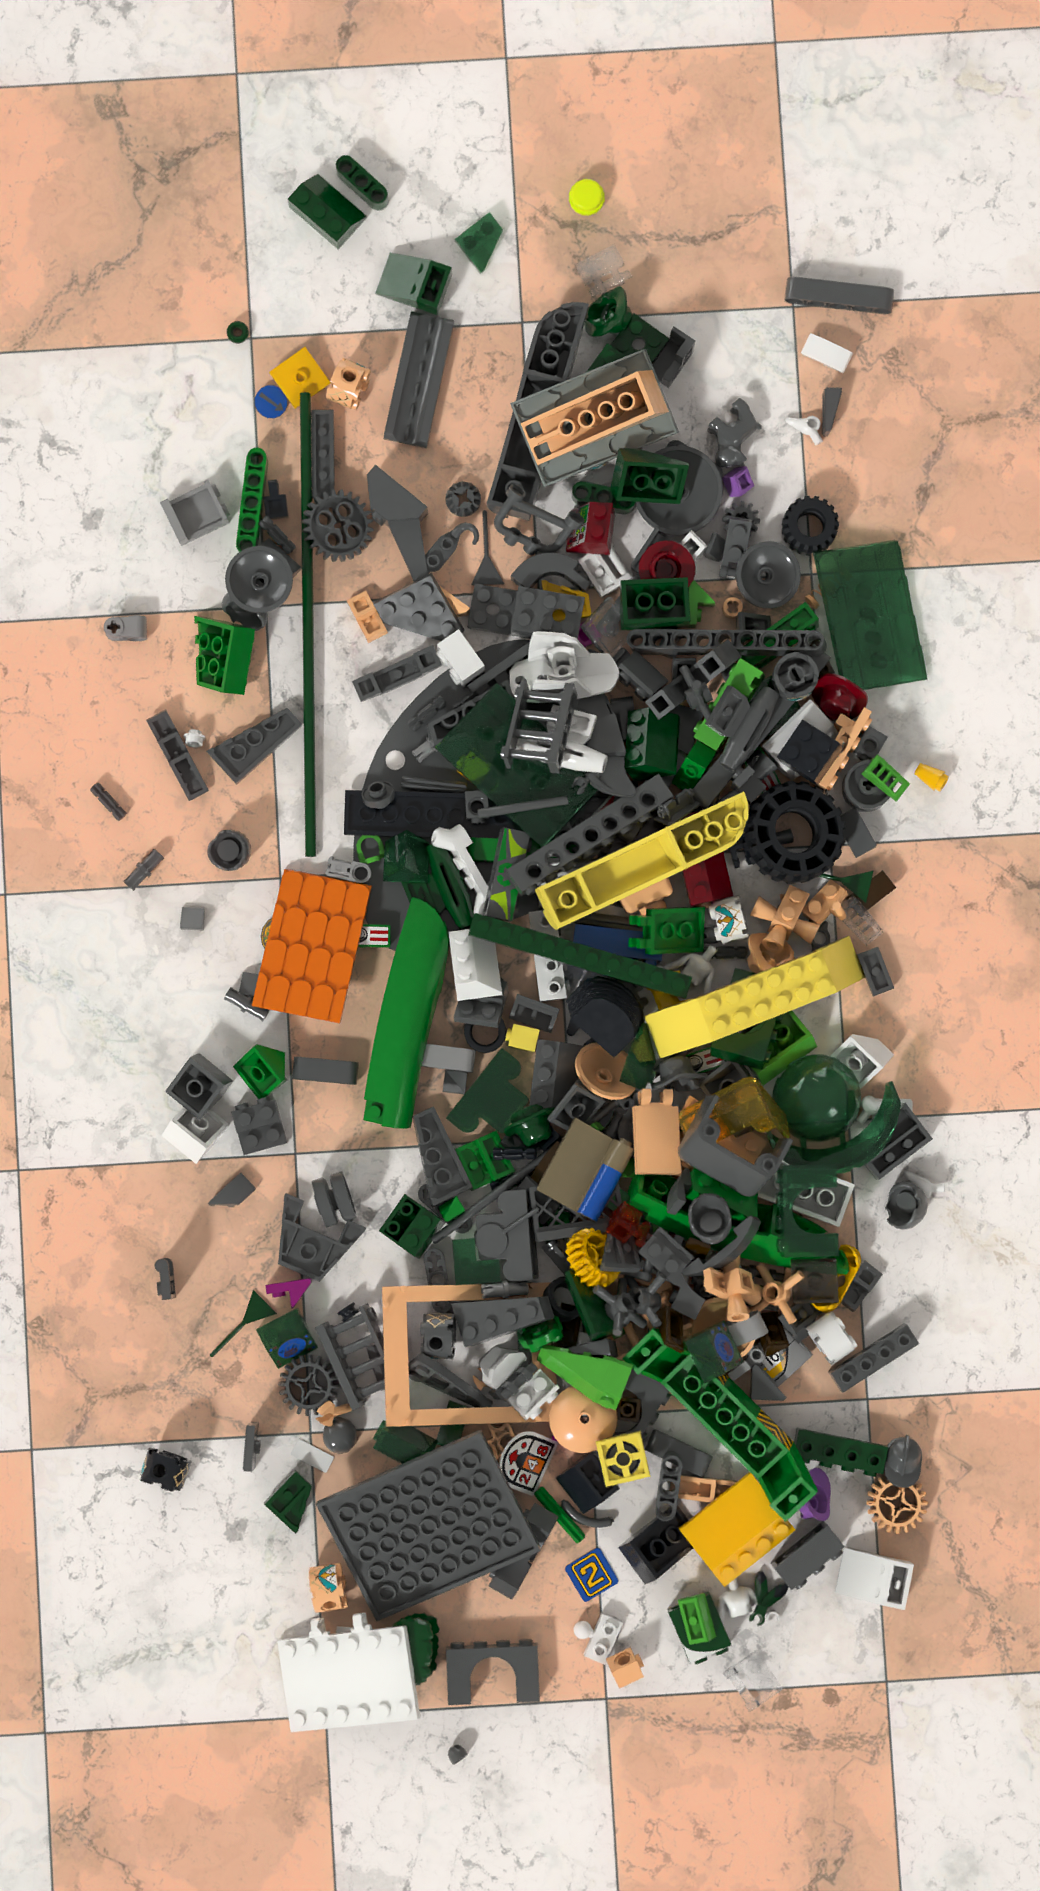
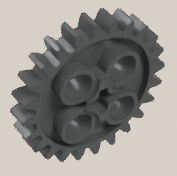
M334 489L330 490L329 496L326 492L321 493V498L318 496L313 498L316 504L310 502L307 505L311 511L306 510L303 512L308 519L301 521V523L307 525L302 532L309 535L304 540H311L312 543L309 549L316 547L315 555L323 552L324 560L331 556L332 562H335L338 556L341 562L346 560V556L351 560L354 558L353 552L356 555H360V548L365 549L368 547L364 541L372 539L367 533L374 530L368 527V524L373 522V520L366 517L371 511L363 510L366 503L358 504L359 496L351 499L352 492L347 493L346 496H344L343 489L339 490L337 495ZM339 506L346 508V517L340 515ZM320 514H323L327 517V525H323L320 523ZM340 523L341 527L335 529L334 524ZM349 526L356 530L355 537H351L348 534ZM329 535H333L336 538L335 546L329 544Z

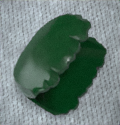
M426 1613L407 1615L405 1618H401L396 1623H393L392 1626L407 1625L415 1684L418 1686L426 1682L427 1677L431 1676L433 1671L437 1669V1663L434 1660L438 1655L439 1638L436 1633L439 1632L440 1628L437 1624V1618Z

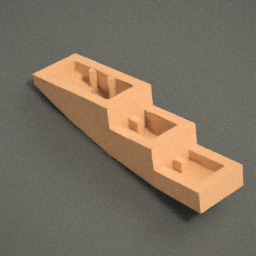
M681 1475L678 1498L711 1503L737 1481ZM670 1482L669 1491L675 1488V1484L673 1482Z

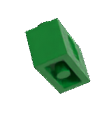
M697 740L673 779L672 784L681 790L685 788L693 790L716 751Z

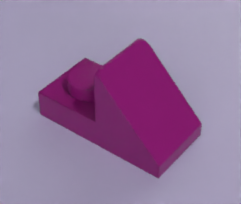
M312 1278L265 1285L266 1294L272 1293V1297L275 1298L286 1296L285 1291H289L291 1308L293 1309L311 1285Z

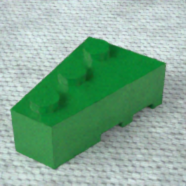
M693 1169L690 1172L692 1187L685 1194L687 1200L692 1202L701 1194L713 1193L725 1199L732 1220L742 1223L750 1215L757 1217L758 1193L754 1196H743L698 1169Z

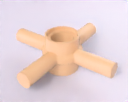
M764 1263L757 1265L756 1268L766 1285L762 1289L763 1298L749 1310L751 1312L756 1310L761 1312L770 1304L779 1306L789 1324L796 1322L797 1319L787 1302L791 1297L790 1288L805 1277L803 1272L798 1270L782 1283L773 1280ZM776 1289H777V1290H778V1295H777V1297L775 1298V1291H776Z

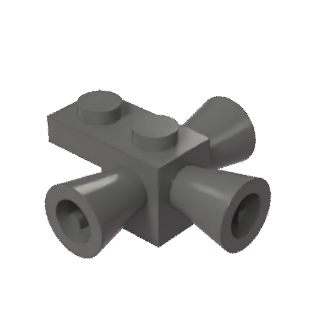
M761 753L753 768L748 765L745 769L742 767L738 769L731 778L733 783L730 788L732 791L719 799L716 804L745 792L747 802L751 805L767 787L761 780L778 769V767L766 755Z

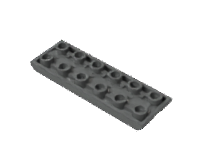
M411 311L386 422L384 440L427 448L454 320Z

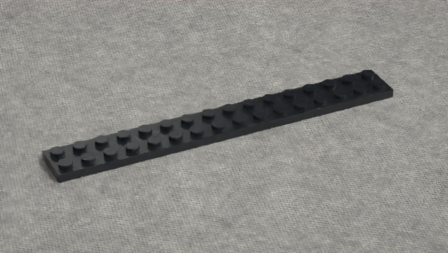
M345 790L344 835L432 838L434 830L438 827L450 830L460 824L470 838H498L500 829L505 827L530 833L529 839L553 841L539 809L490 816L489 819H485V823L472 824L471 820H467L465 793L395 791L394 800L385 808L378 809L367 807L364 804L362 798L363 790ZM488 794V808L534 801L532 795ZM539 795V799L552 798L551 796ZM567 796L568 804L561 806L573 828V824L577 819L582 818L585 821L591 817L608 797ZM479 801L471 805V810L474 813H478L477 809L484 808L483 804ZM699 806L691 813L702 811V808ZM657 811L651 814L653 817L645 823L633 843L668 827L654 820L658 816ZM551 812L549 820L552 823H559L561 815L558 812ZM615 837V838H614L615 841L613 842V843H627V842L623 841L622 839H620L619 837Z

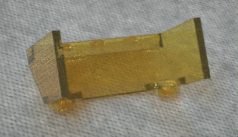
M746 1077L712 1094L719 1097L709 1116L720 1127V1135L716 1143L750 1125L758 1132H768L777 1128L784 1138L791 1139L786 1114L757 1079ZM704 1099L683 1109L679 1113V1124L684 1136Z

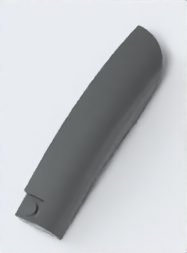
M571 302L562 304L561 307L546 313L539 321L527 355L516 401L570 379L589 307L588 303ZM512 412L500 460L487 500V507L495 514L499 512L508 498L506 491L511 484L521 486L526 492L523 500L534 505L542 482L514 412ZM513 506L505 518L513 516L530 521L531 514Z

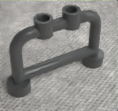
M511 484L506 491L508 498L494 519V526L500 534L505 536V543L515 546L519 542L524 545L523 550L529 555H534L536 551L541 553L557 552L566 542L572 531L579 530L584 523V518L575 511H570L566 518L562 519L524 501L523 498L526 492L517 484ZM515 506L563 528L553 544L545 545L534 536L527 537L523 535L517 528L504 526L503 520L511 508Z

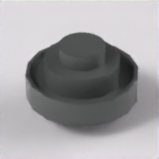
M377 781L367 785L362 791L363 802L370 808H385L395 798L393 785L387 781Z

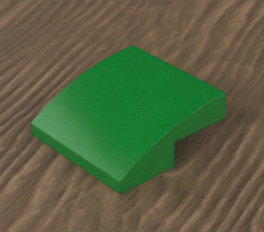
M497 1130L455 1149L473 1188L470 1189L471 1191L515 1172L510 1160L505 1158L504 1160L493 1159V1148H504L500 1143L501 1139Z

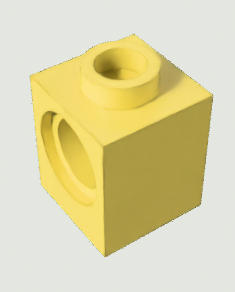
M513 1024L512 1028L507 1029L505 1041L509 1042L508 1047L535 1053L540 1030Z

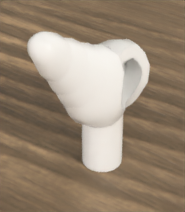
M788 417L785 419L786 423L790 426H793L805 435H810L815 446L823 442L817 431L820 428V420L817 417Z
M870 1095L865 1096L861 1100L863 1111L856 1120L864 1125L870 1115H876L897 1103V1100L879 1099Z
M904 1171L905 1177L920 1188L927 1199L932 1195V1192H945L944 1183H931L928 1179L910 1171Z

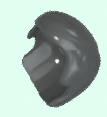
M228 593L223 597L222 609L230 616L233 623L238 621L243 626L254 628L255 631L265 627L267 612L252 613L245 611L233 602Z
M222 830L209 843L207 849L208 858L213 865L221 870H238L248 863L251 856V844L249 839L240 831Z
M901 1181L893 1185L885 1207L889 1214L887 1222L901 1230L913 1228L920 1223L926 1215L928 1207L924 1192L908 1181Z
M713 1193L701 1194L692 1201L688 1211L692 1233L707 1244L720 1243L728 1236L732 1226L727 1202L724 1198Z

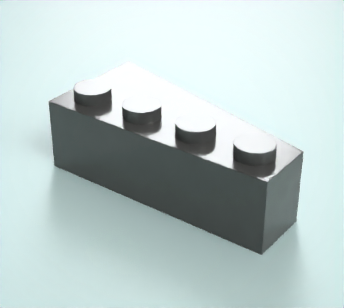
M509 680L502 682L460 707L428 723L426 731L431 749L510 728L515 702Z
M548 1296L451 1303L464 1347L475 1346L555 1318Z

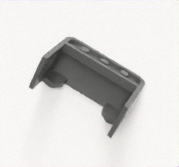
M717 1095L706 1096L678 1147V1155L682 1161L743 1196H754L777 1172L793 1140L790 1138H780L772 1153L761 1154L753 1165L716 1143L720 1135V1127L709 1116L719 1097Z

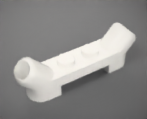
M460 824L450 830L438 827L432 834L431 842L433 846L452 852L454 856L453 862L459 870L463 871L466 876L464 878L465 883L476 894L473 913L483 915L489 882H485L466 849L467 846L473 843Z

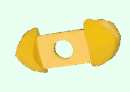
M840 1245L839 1250L843 1249L847 1257L849 1272L848 1274L833 1273L825 1289L816 1290V1294L812 1296L810 1302L818 1311L828 1313L835 1310L841 1304L861 1265L860 1253L854 1246ZM844 1275L846 1279L844 1285L837 1287L836 1279Z

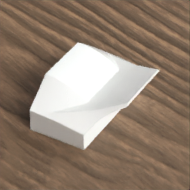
M494 1347L479 1362L483 1374L482 1381L485 1385L497 1390L528 1358L519 1350Z

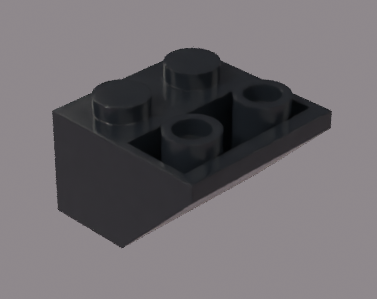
M594 1452L586 1453L556 1477L557 1481L583 1514L604 1502L620 1489L618 1484L606 1487L600 1460Z

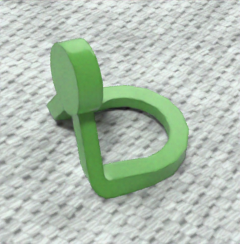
M361 836L359 838L356 848L360 863L369 864L386 857L385 847L378 836ZM366 838L375 839L379 844L380 855L365 859L361 850L363 840Z

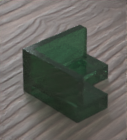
M475 1238L452 1240L455 1285L501 1282L498 1259L476 1260Z

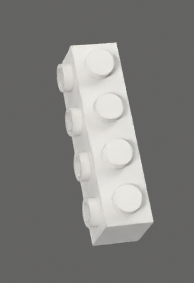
M544 910L528 913L530 929L564 939L563 936H559L558 929H554L549 924L543 914ZM534 955L540 1002L566 999V994L570 993L569 980H564V971H568L567 964Z

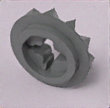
M461 481L453 483L447 490L445 500L448 509L453 514L466 517L477 511L480 506L481 496L478 488L472 483ZM467 491V499L470 502L464 501L459 507L457 495L462 496Z

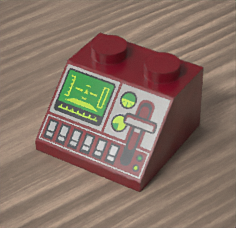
M589 502L571 510L579 513L584 518V523L579 530H573L568 537L566 552L610 555L615 521L613 503Z

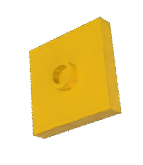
M306 347L300 349L269 372L294 409L300 406V393L308 392L311 393L312 397L331 383Z

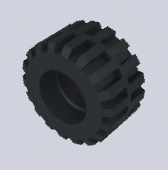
M810 495L805 496L802 500L801 498L797 499L786 510L782 520V535L784 534L785 543L788 542L790 544L789 548L792 550L795 548L798 550V554L804 552L806 556H811L812 553L817 555L822 550H827L833 543L839 527V521H837L838 514L837 512L834 513L833 505L829 506L826 499L821 501L819 496H814V498H810ZM804 515L817 517L823 525L821 534L814 537L804 535L797 526L798 519Z

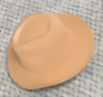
M768 933L751 934L748 938V946L751 952L747 958L749 969L753 973H759L795 959L794 951L788 942L785 941L781 953H773L762 944Z

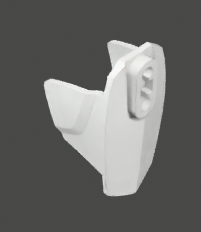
M533 632L529 643L528 659L516 662L509 671L510 687L514 698L516 688L520 687L518 683L521 682V679H526L531 691L560 693L564 691L565 683H573L578 695L577 699L611 692L619 679L618 667L609 653H589L576 637L557 632ZM527 699V702L532 703H550V701Z

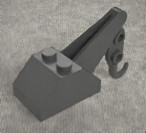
M374 465L367 474L372 519L380 526L385 524L390 528L413 581L428 575L430 572L440 570L455 552L460 535L465 530L473 533L474 539L472 544H477L479 540L478 529L471 523H461L454 530L442 535L425 555L420 523L428 514V507L377 465Z

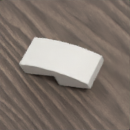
M810 333L801 351L802 355L841 373H844L853 355L851 351Z

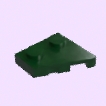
M294 1470L264 1502V1505L296 1534L299 1530L300 1521L304 1514L312 1485Z

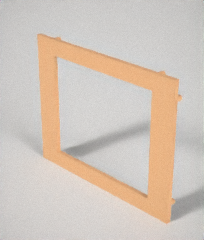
M551 1282L528 1283V1295L509 1296L506 1299L543 1297V1292ZM482 1284L382 1287L386 1427L549 1422V1412L553 1401L550 1404L546 1401L540 1407L543 1411L534 1420L530 1417L524 1420L513 1407L410 1410L407 1302L503 1299L502 1297L483 1299L482 1295L484 1294H481ZM540 1350L531 1352L532 1363L537 1367V1370L541 1369L556 1385V1374L537 1361Z

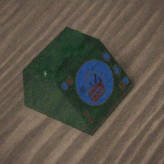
M299 1308L256 1329L265 1349L278 1369L290 1363L292 1359H298L301 1355H306L319 1348Z
M724 1320L683 1339L704 1384L729 1372L744 1362Z

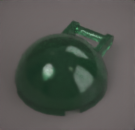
M812 1054L791 1062L787 1065L788 1068L782 1073L780 1078L776 1079L772 1092V1105L778 1113L776 1117L782 1127L792 1136L799 1139L802 1165H808V1162L841 1158V1161L847 1160L845 1132L857 1119L861 1107V1090L854 1072L840 1062L839 1059L828 1055ZM836 1138L839 1140V1150L807 1153L806 1142H826Z

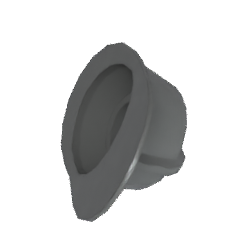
M906 1435L905 1437L893 1439L888 1444L884 1467L888 1481L900 1488H908L914 1485L921 1473V1448L916 1441L911 1439L909 1435Z

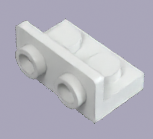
M539 1369L528 1382L526 1381L518 1389L519 1392L515 1396H511L507 1402L524 1420H527L529 1417L534 1420L543 1411L540 1407L546 1401L550 1404L559 1395L556 1391L560 1387L557 1384L555 1385Z

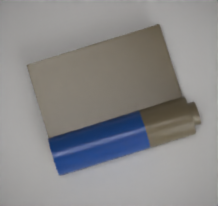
M574 1117L536 1190L597 1223L634 1153V1149L631 1148L633 1144L623 1138L619 1141L612 1139Z

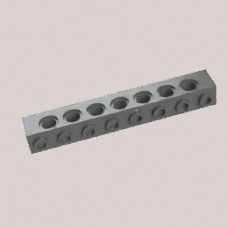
M656 775L635 788L636 794L634 797H621L508 868L507 876L521 897L525 894L528 896L535 893V889L542 883H549L558 878L557 874L561 871H570L577 866L576 862L580 859H589L596 853L595 850L599 847H608L615 841L614 838L618 835H627L634 829L633 826L637 823L644 824L653 817L651 814L658 811L661 805L674 797L660 775ZM650 797L654 804L646 806L643 804L642 799ZM631 809L635 812V816L628 818L624 816L623 811ZM606 821H613L616 824V828L609 830L604 826V823ZM587 833H594L598 839L590 842L585 838V835ZM573 844L578 847L579 851L571 854L566 850V847ZM554 856L559 859L560 863L552 866L547 862V859ZM536 868L541 874L539 877L533 878L528 874V871Z

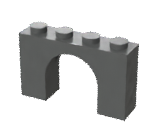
M727 639L697 661L689 670L695 680L707 684L742 656L730 640ZM681 674L645 702L656 717L660 719L686 700L684 691L688 690L689 687Z
M632 1369L625 1388L634 1393L638 1399H641L640 1422H637L628 1431L614 1432L613 1436L640 1431L642 1441H644L648 1434L644 1431L649 1424L653 1426L659 1416V1413H657L660 1405H666L671 1394L668 1393L669 1391L660 1382L643 1374L638 1375Z
M522 1639L516 1644H510V1640H498L496 1644L487 1645V1641H475L473 1645L464 1646V1642H452L451 1646H446L448 1705L471 1704V1672L478 1662L489 1657L501 1658L513 1668L516 1676L517 1702H540L537 1643H533L532 1639Z

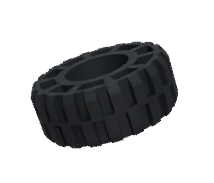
M787 781L784 784H777L766 790L750 805L748 820L742 834L746 841L743 843L745 851H749L751 855L749 858L753 865L756 863L760 867L758 871L764 876L768 874L772 876V880L777 882L785 881L786 884L804 883L828 871L834 865L835 860L839 859L842 853L841 847L845 845L846 836L843 835L846 824L840 818V815L843 813L840 807L836 808L833 804L834 798L830 794L828 796L823 794V789L819 786L811 787L809 782L804 781L800 783ZM788 812L796 813L805 818L812 830V842L807 850L794 853L788 851L779 843L775 826L781 815Z

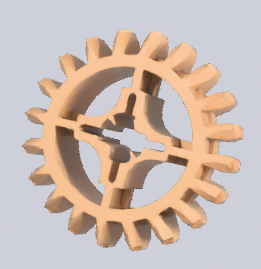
M878 1477L877 1480L881 1485L878 1487L872 1483L871 1487L876 1490L875 1493L867 1492L868 1496L873 1497V1500L866 1501L867 1505L873 1506L867 1512L868 1514L876 1513L871 1520L873 1522L880 1520L878 1523L880 1529L887 1524L886 1532L888 1533L892 1531L893 1527L896 1534L900 1533V1527L907 1533L909 1532L908 1524L915 1529L917 1526L913 1521L915 1519L919 1522L923 1521L918 1516L919 1512L922 1514L927 1513L925 1509L921 1508V1505H928L927 1500H921L927 1494L925 1491L918 1492L923 1485L918 1483L915 1486L909 1487L915 1498L914 1505L905 1500V1488L898 1487L892 1495H883V1491L893 1484L888 1479L884 1482L881 1477ZM899 1497V1500L907 1506L901 1505L895 1508V1505L889 1500ZM879 1501L889 1505L890 1515L888 1519L882 1515ZM901 1511H912L907 1518L895 1521Z

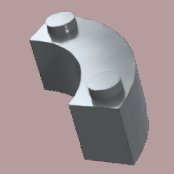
M534 1503L531 1510L526 1508L524 1515L542 1548L559 1516ZM537 1553L491 1572L489 1577L492 1580L488 1587L512 1600L532 1565L528 1561L533 1562Z

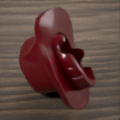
M663 540L652 544L642 554L639 562V576L641 579L688 577L689 587L695 577L696 566L692 555L684 546L674 541Z
M837 674L819 676L812 692L815 703L826 717L832 721L837 720L840 714L854 719L860 715L868 703V696L862 688Z

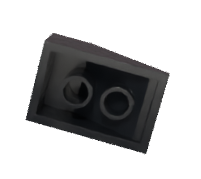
M678 1505L675 1516L671 1520L662 1521L656 1517L618 1547L644 1584L657 1580L693 1549L692 1545L679 1530L688 1519ZM669 1507L663 1513H669L672 1507Z

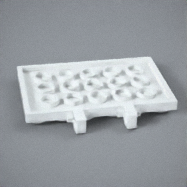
M365 1612L353 1615L354 1628L351 1629V1632L331 1634L330 1631H326L324 1617L310 1620L311 1631H309V1636L280 1639L277 1641L291 1732L409 1721L421 1718L407 1625L372 1629V1625H368Z

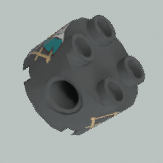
M798 652L786 654L779 659L773 670L772 683L774 690L786 701L805 699L813 692L818 682L819 671L817 664L811 657Z
M424 1314L423 1322L420 1325V1335L424 1336L420 1353L431 1359H454L456 1349L454 1348L456 1343L455 1314Z

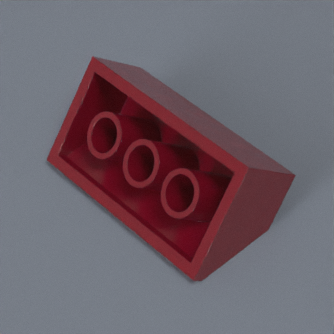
M698 812L689 813L688 815H686L685 817H683L681 820H683V819H685V818H687V817H690V816H692V815H694V814H696V813H698ZM724 852L682 871L690 906L734 896Z

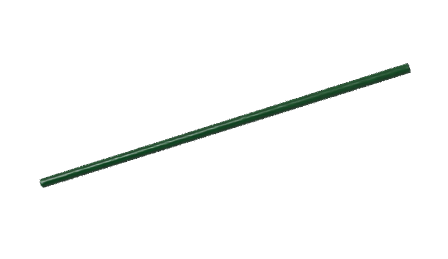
M308 392L300 393L301 521L308 519L303 512L306 510L311 511L307 505L310 502L312 503L311 393ZM301 523L305 857H316L313 548L309 549L312 543L311 540H304L309 535L302 532L307 525Z

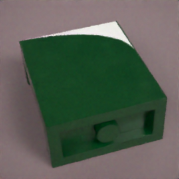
M709 1591L705 1593L716 1633V1638L709 1642L689 1645L679 1604L667 1609L689 1663L695 1662V1664H700L708 1659L707 1656L713 1653L716 1655L723 1654L729 1650V1646H732Z

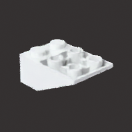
M844 1548L835 1593L905 1610L914 1564L910 1561Z

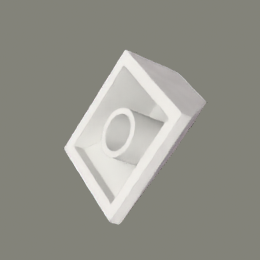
M852 1034L825 1061L853 1088L859 1091L889 1062L894 1054L878 1039Z

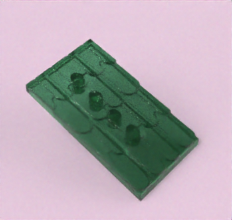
M889 540L813 552L838 674L863 690L928 680L922 645H920L907 576L905 575L901 548L898 541Z
M495 684L434 748L496 806L567 795V805L506 814L540 847H543L595 794L597 789L588 783L584 792L578 795L577 791L581 786L575 785L573 788L571 786L576 777H585L587 772L561 767L560 774L551 773L548 764L538 760L513 758L511 769L506 768L504 759H501V749L503 745H506L516 700L499 684ZM522 720V730L548 732L538 720Z

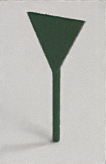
M874 870L843 878L824 873L818 877L841 882L866 903Z
M253 1290L243 1321L210 1353V1357H214L246 1324L277 1313Z

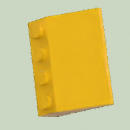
M748 1472L679 1528L724 1587L795 1531V1528L788 1520L785 1522L769 1506L770 1502L764 1490L751 1472Z

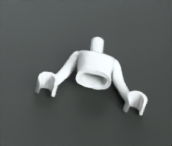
M710 945L702 956L690 952L667 965L656 964V966L673 970L687 962L680 973L691 976V982L698 987L702 980L707 977L703 992L705 994L711 991L715 970L709 961L717 952V949Z
M736 1578L729 1583L730 1589L719 1598L717 1612L721 1621H723L725 1603L731 1618L751 1613L750 1599L755 1605H758L755 1592L749 1587L738 1586ZM767 1609L765 1614L767 1622L770 1624L769 1616L771 1614L777 1615L779 1622V1614L774 1610Z

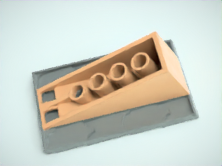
M646 349L510 403L544 487L617 458L619 448L640 449L679 433Z

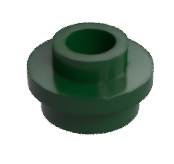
M240 321L232 322L227 328L228 339L236 344L246 341L249 336L246 324ZM236 330H241L242 334L240 336H235L234 332Z

